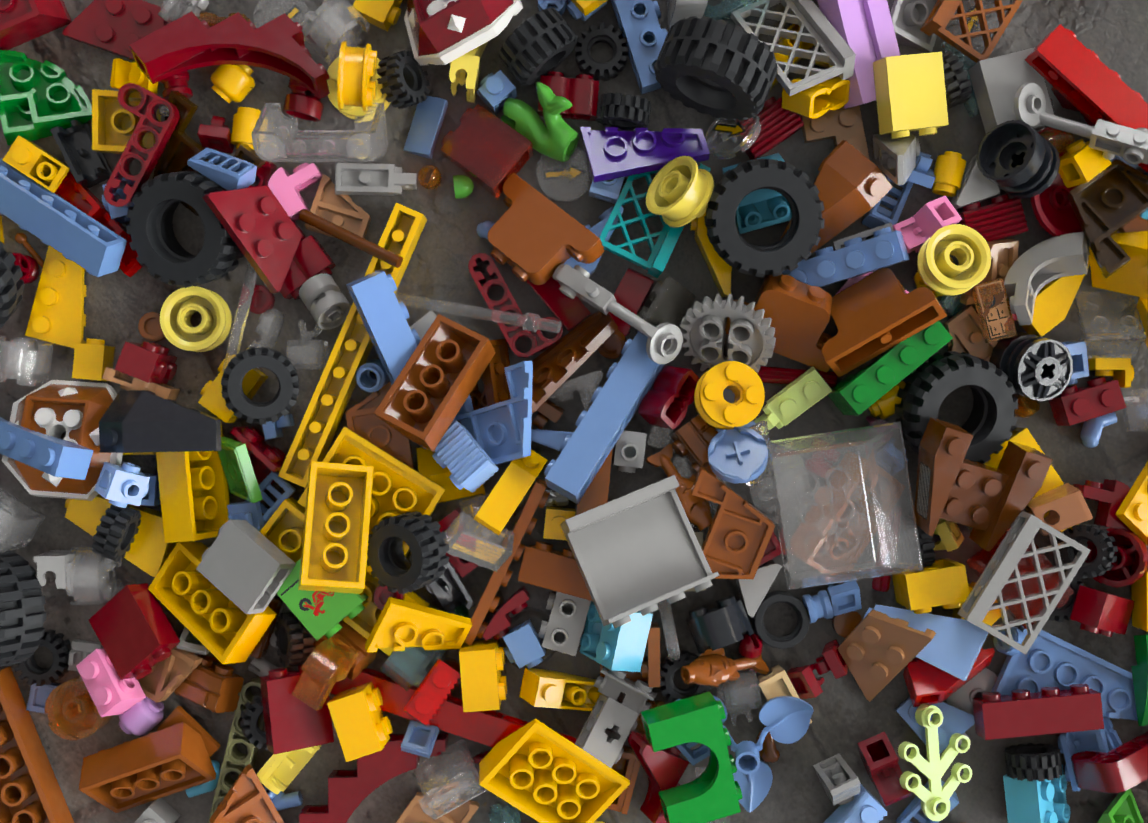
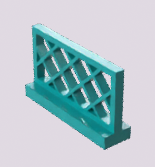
M703 164L698 166V169H705L708 172L711 170L710 167ZM660 170L628 177L599 237L605 250L648 270L647 274L658 278L664 271L684 226L670 227L663 221L662 215H659L663 228L660 232L650 234L645 219L658 215L652 212L645 215L642 214L638 200L646 198L647 192L636 196L632 182L633 180L645 177L649 187L652 182L650 175L658 173ZM628 191H629V194H630L631 197L625 199V197H626V195H627V193H628ZM633 202L638 217L623 221L619 210L620 207ZM617 216L618 223L612 225ZM640 221L645 236L631 241L625 226ZM621 228L626 243L615 246L605 241L609 231ZM658 237L654 245L652 239ZM647 241L651 251L648 260L646 261L636 256L632 245Z

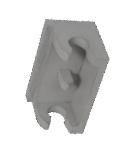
M81 549L50 550L34 556V562H37V579L41 586L46 584L45 574L48 571L53 572L56 578L55 584L57 589H66L82 581Z

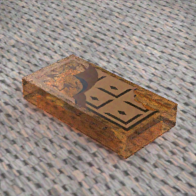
M1003 278L973 286L971 290L985 343L1017 336Z

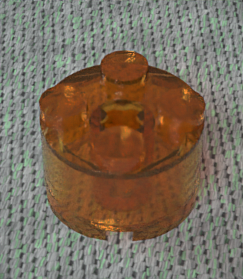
M80 675L54 688L45 703V714L47 713L49 727L56 735L66 740H78L89 737L106 726L113 718V716H100Z

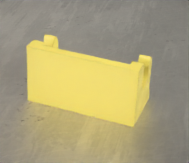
M464 54L450 62L449 79L453 96L456 95L459 84L461 86L466 84L467 102L475 103L480 76V57Z
M322 745L273 754L256 775L265 787L278 795L280 791L284 792Z

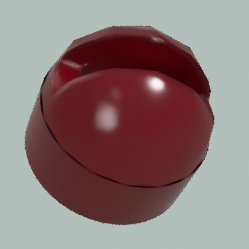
M756 633L750 636L744 634V639L739 642V653L746 658H758L762 653V640Z

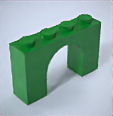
M937 321L893 346L863 370L844 377L835 387L831 388L832 392L827 396L843 415L859 416L951 341L953 337L940 321Z
M709 691L641 711L646 739L653 752L689 742L701 743L710 749L708 765L698 778L689 783L658 792L666 823H707L740 813L739 800L742 799V792L738 782L734 781L733 773L737 772L733 756L728 753L727 747L731 746V739L728 730L723 728L722 719H725L726 715L721 701H716Z

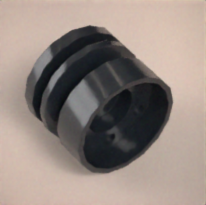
M1010 120L996 125L983 138L976 156L977 165L981 173L1007 194L1015 198H1031L1041 194L1052 184L1060 166L1059 152L1053 144L1047 141L1029 124L1020 120Z
M1025 332L1008 334L1009 336L999 340L993 348L989 362L996 365V368L1001 369L1008 376L1007 381L1013 384L1016 394L1037 401L1052 400L1061 394L1069 384L1073 373V359L1069 350L1061 342Z

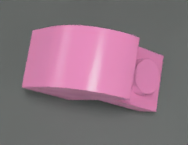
M303 163L293 169L292 175H289L283 167H280L271 176L268 187L291 220L296 221L299 219L301 210L305 209L310 212L300 192L320 181L323 174L314 163Z
M943 196L926 203L913 217L899 222L892 227L894 231L902 232L907 252L910 253L915 250L917 253L923 243L937 230L947 225L958 224L962 218L948 198Z

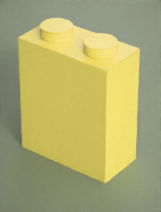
M942 52L890 56L873 62L880 135L891 134L892 139L910 137V132L919 131V136L937 134V128L949 125Z

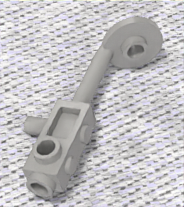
M1026 83L1021 85L1016 91L1013 106L1017 120L1025 122L1030 126L1041 124L1089 138V148L1103 151L1102 156L1104 159L1111 160L1117 155L1123 157L1125 161L1131 164H1148V129H1133L1101 119L1097 120L1095 126H1090L1045 113V95L1038 84Z
M560 264L556 268L553 279L561 286L559 290L571 299L577 296L605 315L610 312L648 337L646 352L653 362L667 364L677 357L683 344V335L678 326L665 322L654 327L617 303L614 295L589 279L590 273L579 265H575L572 268L567 264Z

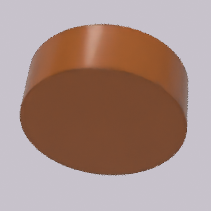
M149 312L141 317L138 323V330L143 338L155 342L166 338L160 325V313Z

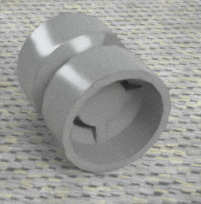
M315 275L306 280L299 290L300 298L321 329H333L345 322L351 305L344 294L341 293L331 275Z

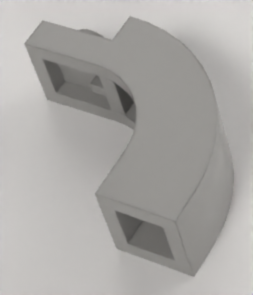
M1083 232L1064 234L1042 241L1024 252L1013 263L1006 275L1004 287L1010 300L1011 313L1016 314L1020 325L1032 324L1036 296L1046 284L1061 277L1087 274L1089 249Z

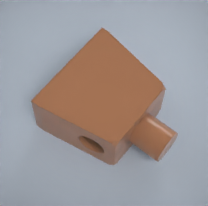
M1069 483L1031 499L1026 505L1027 513L1039 518L1042 522L1058 531L1093 519L1081 491ZM1050 510L1048 516L1043 518L1044 514ZM1039 529L1043 536L1049 535L1045 530Z

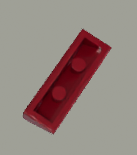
M553 276L542 285H535L528 279L526 280L528 285L568 332L591 314L577 296L571 299L559 290L561 286L553 279Z

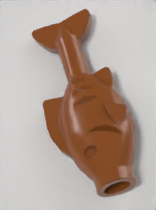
M668 444L660 452L648 457L646 462L655 467H661L667 477L676 476L680 486L675 490L689 522L696 525L701 531L713 521L709 500L691 494L696 477L693 474L687 479L680 475L671 462L673 448L671 444Z
M723 648L713 651L708 649L689 665L681 668V677L685 684L694 683L718 687L719 684L727 680H738L740 677L738 671L752 668L754 671L766 675L769 672V668L761 655L754 659L746 657L731 659L725 656Z

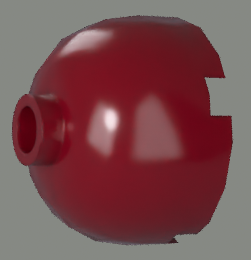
M1106 529L1109 531L1107 535L1109 537L1113 536L1115 539L1112 542L1113 547H1118V551L1114 552V556H1117V561L1111 563L1114 567L1106 571V574L1093 577V579L1101 584L1104 583L1107 586L1116 588L1135 583L1145 574L1148 568V549L1146 544L1138 535L1126 529ZM1088 540L1087 548L1091 551L1084 562L1090 563L1097 556V548L1093 542Z

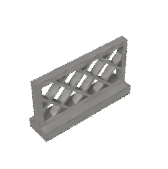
M759 0L731 12L733 22L737 26L744 28L745 32L752 33L757 37L759 34L775 36L773 43L764 42L769 47L770 52L790 56L787 63L776 61L778 68L775 76L789 96L838 75L842 80L853 76L856 54L812 0ZM779 3L785 8L784 13L769 10L770 7ZM748 16L760 17L758 24L745 22L744 18ZM765 19L781 21L778 28L763 25ZM785 23L799 25V32L783 29ZM780 37L796 40L793 47L779 45L778 41ZM800 41L814 44L815 50L810 51L798 48ZM795 57L811 60L808 67L792 63ZM815 61L829 63L831 66L825 70L813 68ZM789 72L805 75V78L792 84L788 74Z
M1022 511L1015 519L957 614L1026 655L1091 550L1042 522V520L1032 514ZM1041 528L1049 533L1051 545L1036 549L1034 537ZM1056 538L1062 540L1063 542L1057 544ZM1072 546L1079 551L1072 562L1062 564L1059 549ZM1053 551L1056 566L1041 570L1037 554ZM1032 556L1035 571L1020 575L1017 564L1021 558ZM1058 571L1059 584L1054 589L1046 590L1042 575ZM1037 577L1040 592L1025 596L1021 580ZM1015 582L1019 597L1003 601L1001 590L1004 585ZM1042 598L1044 608L1041 613L1029 616L1026 601ZM1021 603L1024 618L1008 622L1005 607ZM1000 609L1002 624L989 626L982 622L988 611ZM1026 624L1028 634L1023 642L1019 644L1012 639L1010 627ZM1004 629L1006 635L1002 634L998 630Z

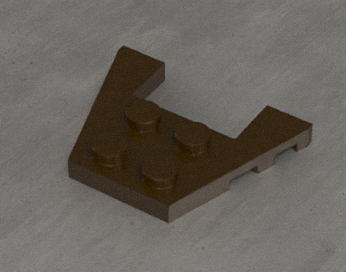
M171 91L168 101L177 107L180 118L155 166L153 179L155 176L165 173L187 170L196 171L187 165V161L204 150L201 145L185 134V130L198 106L179 91ZM240 144L233 156L256 165L257 170L267 161L247 144ZM180 202L186 208L192 211L195 215L199 216L197 211L192 206H190L186 202Z
M1117 158L1096 177L1087 183L1078 185L1067 196L1105 278H1108L1126 265L1131 259L1111 236L1148 210V176Z

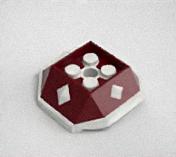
M407 0L404 21L414 58L420 66L428 65V63L446 65L498 36L508 25L512 16H516L523 9L521 0Z

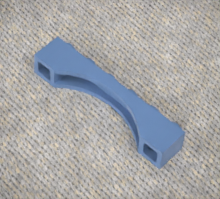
M0 417V454L55 477L85 480L94 450L74 442L24 428Z

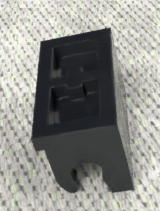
M78 120L70 121L72 125L70 128L63 129V127L57 126L50 131L78 184L91 188L110 178L113 171L104 153L92 150V129L88 123L83 124Z
M448 562V564L443 565L446 569L444 574L440 575L437 581L425 587L439 610L456 614L454 609L457 606L463 605L464 608L469 610L475 604L450 562Z

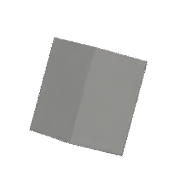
M894 0L890 15L897 43L927 53L932 52L937 35L933 33L928 36L920 29L938 0Z

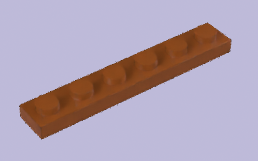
M539 478L529 495L471 618L472 627L464 640L465 643L471 646L475 637L482 638L488 625L483 620L488 611L494 613L501 598L496 593L500 585L506 588L513 571L508 569L512 559L518 561L525 548V545L520 542L525 533L531 535L538 520L533 515L537 507L544 508L550 492L545 491L547 488L546 482Z

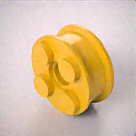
M346 41L341 43L337 77L339 110H343L344 106L362 107L363 112H367L368 107L373 106V99L376 97V81H371V76H374V69L377 68V51L372 50L369 43H367L365 48L347 46Z
M736 361L722 362L706 371L698 380L694 391L695 407L701 418L712 427L722 430L734 429V427L743 426L754 420L760 413L765 400L764 386L759 375L748 365ZM724 389H730L734 393L735 400L733 403H729L724 399Z

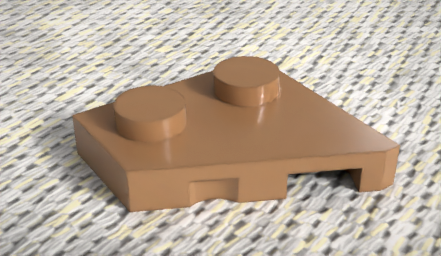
M106 367L103 379L120 384V388L125 390H148L155 393L156 396L176 400L180 389L167 384L147 383L114 370L115 368Z

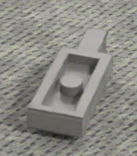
M335 163L336 195L395 196L402 195V190H417V173H402V167H395V164Z

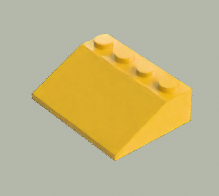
M343 427L322 461L374 467L369 535L373 534L371 529L378 525L380 521L396 515L417 511L421 512L422 515L427 514L431 516L446 490L347 427ZM307 487L297 502L303 507H306ZM403 540V552L406 557L410 548Z
M534 719L499 741L479 763V785L539 823H594L630 785V780L537 719Z

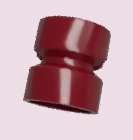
M290 78L288 87L291 89V93L286 95L282 111L299 119L319 122L324 107L320 101L321 99L304 85Z

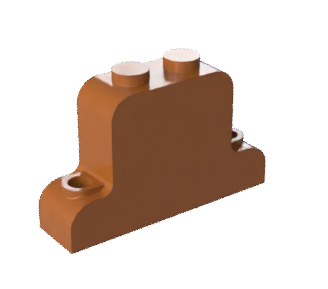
M514 172L504 182L503 192L506 198L503 202L509 209L490 228L487 237L493 248V251L490 253L492 257L501 265L509 264L513 268L511 271L521 281L525 282L528 279L535 285H542L553 276L556 268L560 264H564L570 257L578 262L589 264L595 262L604 253V247L598 236Z
M881 268L832 297L831 315L838 328V333L824 344L822 354L826 363L838 377H841L947 315L929 288L920 287L910 293H906L892 270Z
M782 274L775 277L767 275L754 300V310L764 309L763 318L772 319L770 327L776 329L774 334L776 343L773 352L827 373L830 366L825 361L822 348L832 336L823 331L830 319L833 303L832 296L818 286L808 285L789 275ZM727 317V324L725 328L726 334L728 335L731 323V319L729 317Z

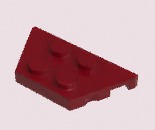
M94 0L63 30L62 34L72 40L135 61L129 45L167 25L166 12L162 7L143 0Z
M268 185L205 194L202 198L271 293H278L282 288L302 234Z

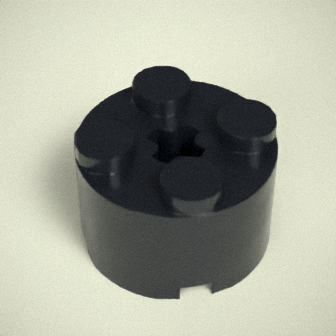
M730 595L717 600V606L707 609L704 605L688 611L690 617L686 619L699 654L705 653L703 649L705 646L711 647L713 651L744 639L742 633L745 631L749 636L754 634L741 599L736 600L735 596Z

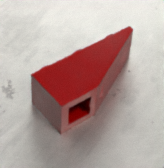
M981 648L966 681L919 658L912 659L905 666L903 676L913 707H918L924 703L936 704L945 701L990 665L995 653L994 648L985 650Z

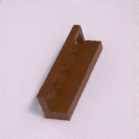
M506 339L490 340L496 353L480 377L484 382L483 393L481 394L478 390L477 383L470 393L474 410L511 399L504 370L505 367L510 366Z

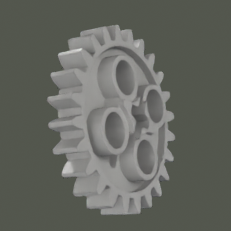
M719 293L716 294L714 301L708 296L704 297L703 304L695 301L693 309H687L680 325L683 335L682 347H686L684 356L693 355L691 364L700 362V371H704L707 368L711 369L722 362L736 361L748 365L758 373L760 366H766L768 358H772L776 338L774 337L776 329L770 327L771 318H763L764 309L754 310V301L745 305L743 296L736 302L733 301L732 294L727 296V300H723ZM727 317L731 319L728 336V357L724 356Z

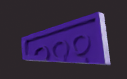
M580 127V136L594 183L660 170L668 162L680 156H690L696 162L709 160L710 156L702 129L664 128L661 132L648 131L647 128H635V131H618V127H605V130H591V127Z

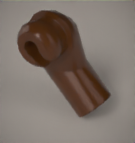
M762 730L759 732V734H758L757 737H756V743H757V741H758V739H759V737H760V734H761ZM768 732L763 742V749L759 751V756L765 762L775 763L780 757V752L776 749L775 741L770 732Z

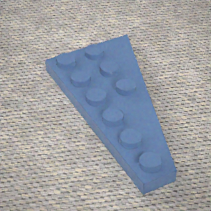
M1022 624L1020 630L1023 632L1024 637H1026L1028 634L1026 624ZM1043 630L1040 631L1026 655L1019 652L1014 656L1006 657L991 691L999 692L1002 696L1012 695L1011 691L1017 689L1030 690V693L1041 692L1042 687H1059L1060 690L1070 689L1072 684H1087L1089 688L1101 693L1103 716L1138 721L1132 673Z

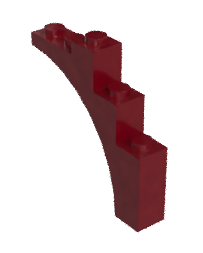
M191 11L129 45L137 66L152 84L174 74L199 67L248 65L286 75L304 85L319 99L330 94L327 80H329L327 70L321 63L316 64L309 50L305 47L304 38H306V34L302 26L297 21L293 22L285 13L256 28L252 21L247 22L239 12L210 27L205 20L200 21Z

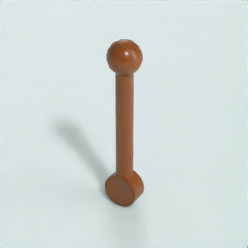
M22 232L15 235L16 242L22 244L43 269L44 261L28 243L26 234Z

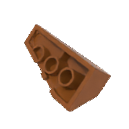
M845 140L840 142L818 168L820 173L814 184L820 192L818 193L819 199L823 201L824 211H822V218L825 219L824 229L820 228L818 236L821 239L818 246L814 245L810 250L811 253L815 252L870 211L893 188L879 167ZM790 220V222L788 223V225H787V227H786V229H785L783 235L781 236L780 240H781V239L784 237V235L787 233V231H788V229H789V227H790V224H791V220Z

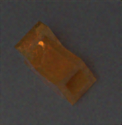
M335 637L324 640L313 650L303 664L301 670L304 672L292 695L315 710L321 709L335 682L347 677L359 652Z

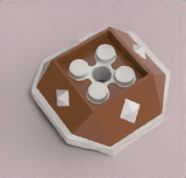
M51 380L13 403L9 422L59 439L63 432L66 431L63 440L94 450L85 480L55 477L3 455L2 462L30 495L92 501L98 495L94 489L104 462L120 466L123 453H100L99 421L117 396L116 391L107 383Z

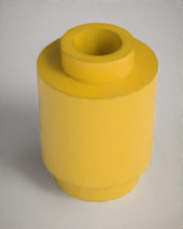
M250 107L237 108V113L233 115L231 143L236 145V150L240 144H247L253 150L254 148L261 147L263 118H261L260 110Z
M945 151L944 155L937 156L934 168L936 178L932 185L933 193L947 197L956 196V191L961 188L967 163L966 160L962 159V154Z
M902 380L868 408L874 417L879 416L882 420L895 414V404H901L902 401L901 398L897 397L899 388L904 389L906 383Z

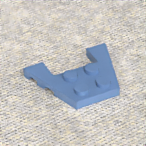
M532 360L523 361L504 368L511 399L474 410L471 396L469 395L455 417L456 421L460 420L461 424L466 427L495 465L531 456Z

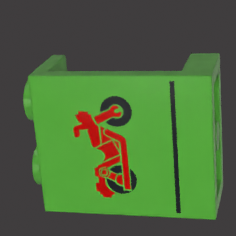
M300 559L296 562L295 567L278 590L277 595L316 641L324 635L327 639H330L343 628L339 622L346 616L352 620L365 609L362 603L369 597L365 593L360 596L353 593L298 590Z

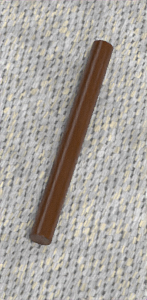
M303 209L299 213V220L396 268H399L403 262V257L312 212Z

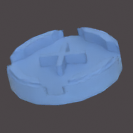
M739 426L727 431L724 429L711 439L708 447L709 466L713 473L723 481L734 484L752 481L763 473L768 463V448L762 435L747 427Z

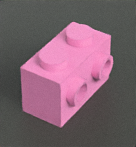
M104 648L95 649L76 665L101 717L123 714L136 703L146 698L135 677L120 679Z

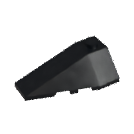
M148 390L119 391L99 421L100 453L221 451V421L193 408L188 409L178 405L176 401L171 399H163Z

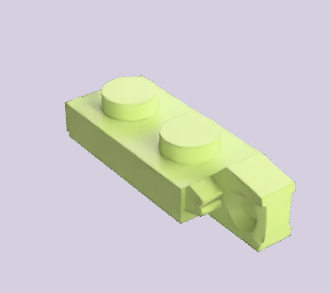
M811 367L766 401L767 404L762 408L765 413L754 420L757 425L756 427L762 434H765L775 426L780 429L832 392V389L817 370Z

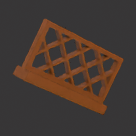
M938 0L920 30L928 36L933 33L977 63L989 58L1023 0H1013L1012 4L1005 6L1002 5V0H994L995 7L988 9L983 8L982 0H974L976 11L967 13L964 11L962 0ZM997 13L999 21L997 28L988 29L986 14ZM978 16L981 31L969 33L966 18ZM959 20L962 35L955 36L945 29L949 21ZM983 37L985 49L982 54L973 49L971 38Z

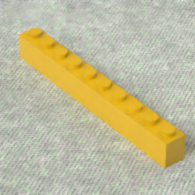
M399 203L395 204L378 245L403 257V262L399 268H396L373 256L364 276L377 270L385 271L386 275L391 274L398 289L427 222L424 214ZM354 302L278 477L304 488L308 485L311 461L322 462L326 456L357 384L356 372L360 366L366 363L373 347V343Z

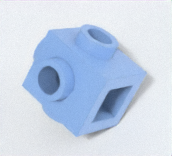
M104 462L94 491L108 499L110 504L118 507L127 508L128 504L140 506L142 498L148 493L150 478L140 472L141 467L138 465L123 462L122 466Z

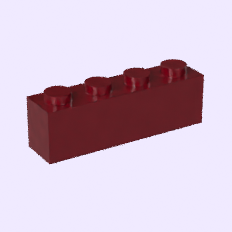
M1072 684L1070 689L1060 690L1059 687H1042L1041 692L1030 693V690L1017 689L1011 691L1012 695L1002 696L999 692L982 693L980 698H972L975 731L977 735L985 740L1104 729L1101 693L1089 688L1087 684Z

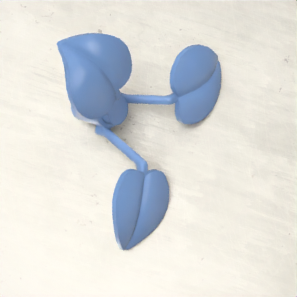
M713 696L716 701H721L716 696ZM791 696L775 697L767 701L759 711V719L766 727L762 730L757 743L746 740L736 744L729 733L731 751L735 752L737 772L733 773L734 781L738 782L742 792V799L739 800V803L747 812H752L760 805L772 785L773 776L771 768L766 762L760 760L759 751L763 749V742L767 733L770 732L772 738L779 743L791 744L800 740L808 730L814 711L813 707L806 701ZM721 701L726 715V718L722 719L723 724L727 719V709L724 703Z

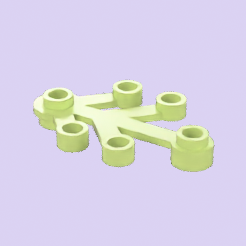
M924 703L917 708L915 719L920 726L925 727L927 760L919 754V748L915 744L907 741L899 745L898 755L900 758L909 761L928 778L929 791L921 785L920 777L910 771H906L901 775L900 785L914 793L921 800V809L928 819L941 821L950 811L949 798L960 782L966 783L972 777L970 766L958 762L953 765L950 777L943 786L941 785L942 776L958 753H965L969 750L970 739L959 733L953 734L950 737L949 745L940 756L938 727L943 722V715L937 706ZM961 739L962 744L960 747H958V742ZM910 747V748H911V752H910V754L907 756V755H906V751H907V749ZM963 769V775L960 777V771ZM912 777V784L908 786V781Z

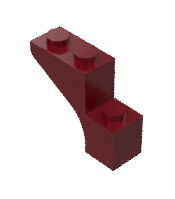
M632 731L628 737V743L647 774L649 781L647 796L640 810L652 823H666L658 792L680 786L678 782L690 762L680 754L681 752L676 746L653 752L646 739V735Z

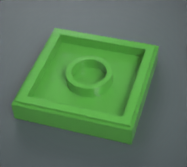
M225 436L221 437V451L217 452L231 494L251 503L263 500L246 444Z

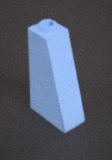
M878 604L873 609L886 614L890 618H899L909 622L908 627L922 632H925L927 628L933 630L936 633L934 638L915 657L963 681L967 680L988 635V632L964 619L929 613L915 614L911 610ZM869 607V609L867 610V612H866L864 618L868 615V613H869L873 608H870V607Z

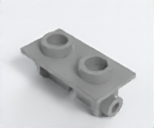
M606 667L602 668L600 672L605 677L599 676L594 684V687L598 688L599 693L617 701L621 692L625 693L626 696L622 705L639 715L641 711L650 708L651 704L646 702L647 699L653 701L657 695L652 692L653 687L649 688L648 684L641 680H637L636 683L626 678L627 673L625 671H612Z

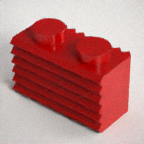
M438 659L403 710L424 726H430L429 721H433V716H437L436 711H440V706H444L443 701H447V696H451V691H454V687L458 686V681H461L460 673Z

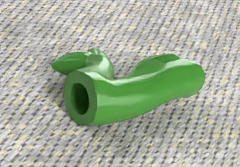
M537 82L536 88L539 102L543 107L544 124L530 105L519 99L507 98L502 108L504 115L501 117V127L515 134L533 149L549 158L560 162L569 160L577 147L579 134L563 120L560 113L571 108L572 103L563 96H556L547 85Z

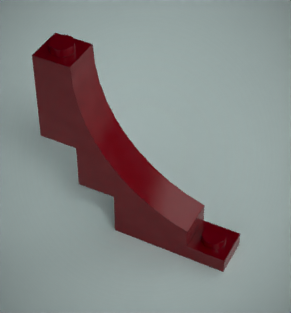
M438 733L430 757L439 756L441 752H446L448 733ZM389 734L390 739L381 751L357 759V769L333 770L328 777V805H305L299 813V823H347L354 810L375 789L402 773L416 769L420 756L401 751V744L405 734Z

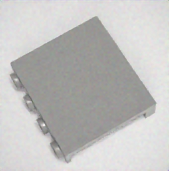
M675 475L566 519L560 524L603 626L610 623L613 624L614 628L631 622L629 615L640 611L642 616L659 609L658 602L667 599L669 604H672L686 597L684 591L694 587L697 593L713 586L711 579L720 576L718 572L712 573L675 490L680 486Z

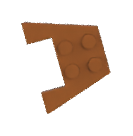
M700 467L691 489V494L719 504L701 548L712 573H719L720 576L715 579L753 580L775 524L713 474Z

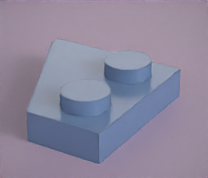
M908 697L895 710L926 745L925 727L920 726L915 719V712L918 707H913L911 699ZM944 702L931 704L937 706L943 715V722L938 727L939 754L947 748L950 737L953 734H963L975 724L974 715Z

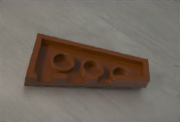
M599 310L532 361V414L618 329L616 322L609 312L605 315Z

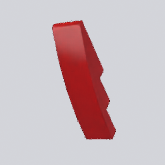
M69 171L55 194L127 240L119 268L124 274L132 277L143 266L136 259L138 257L136 250L132 251L129 242H132L131 234H127V229L120 222L111 219L110 212L105 209L100 200L87 187L78 184L72 172Z

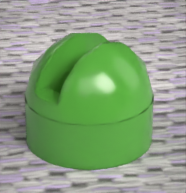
M453 175L455 199L467 198L473 192V181L465 175Z

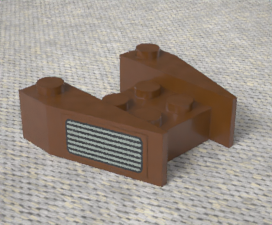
M930 417L919 445L913 522L930 536H933L940 518L973 527L969 538L989 552L1039 491L1053 459L1034 448L1011 441L1007 444L998 468L964 459L973 435L955 424Z

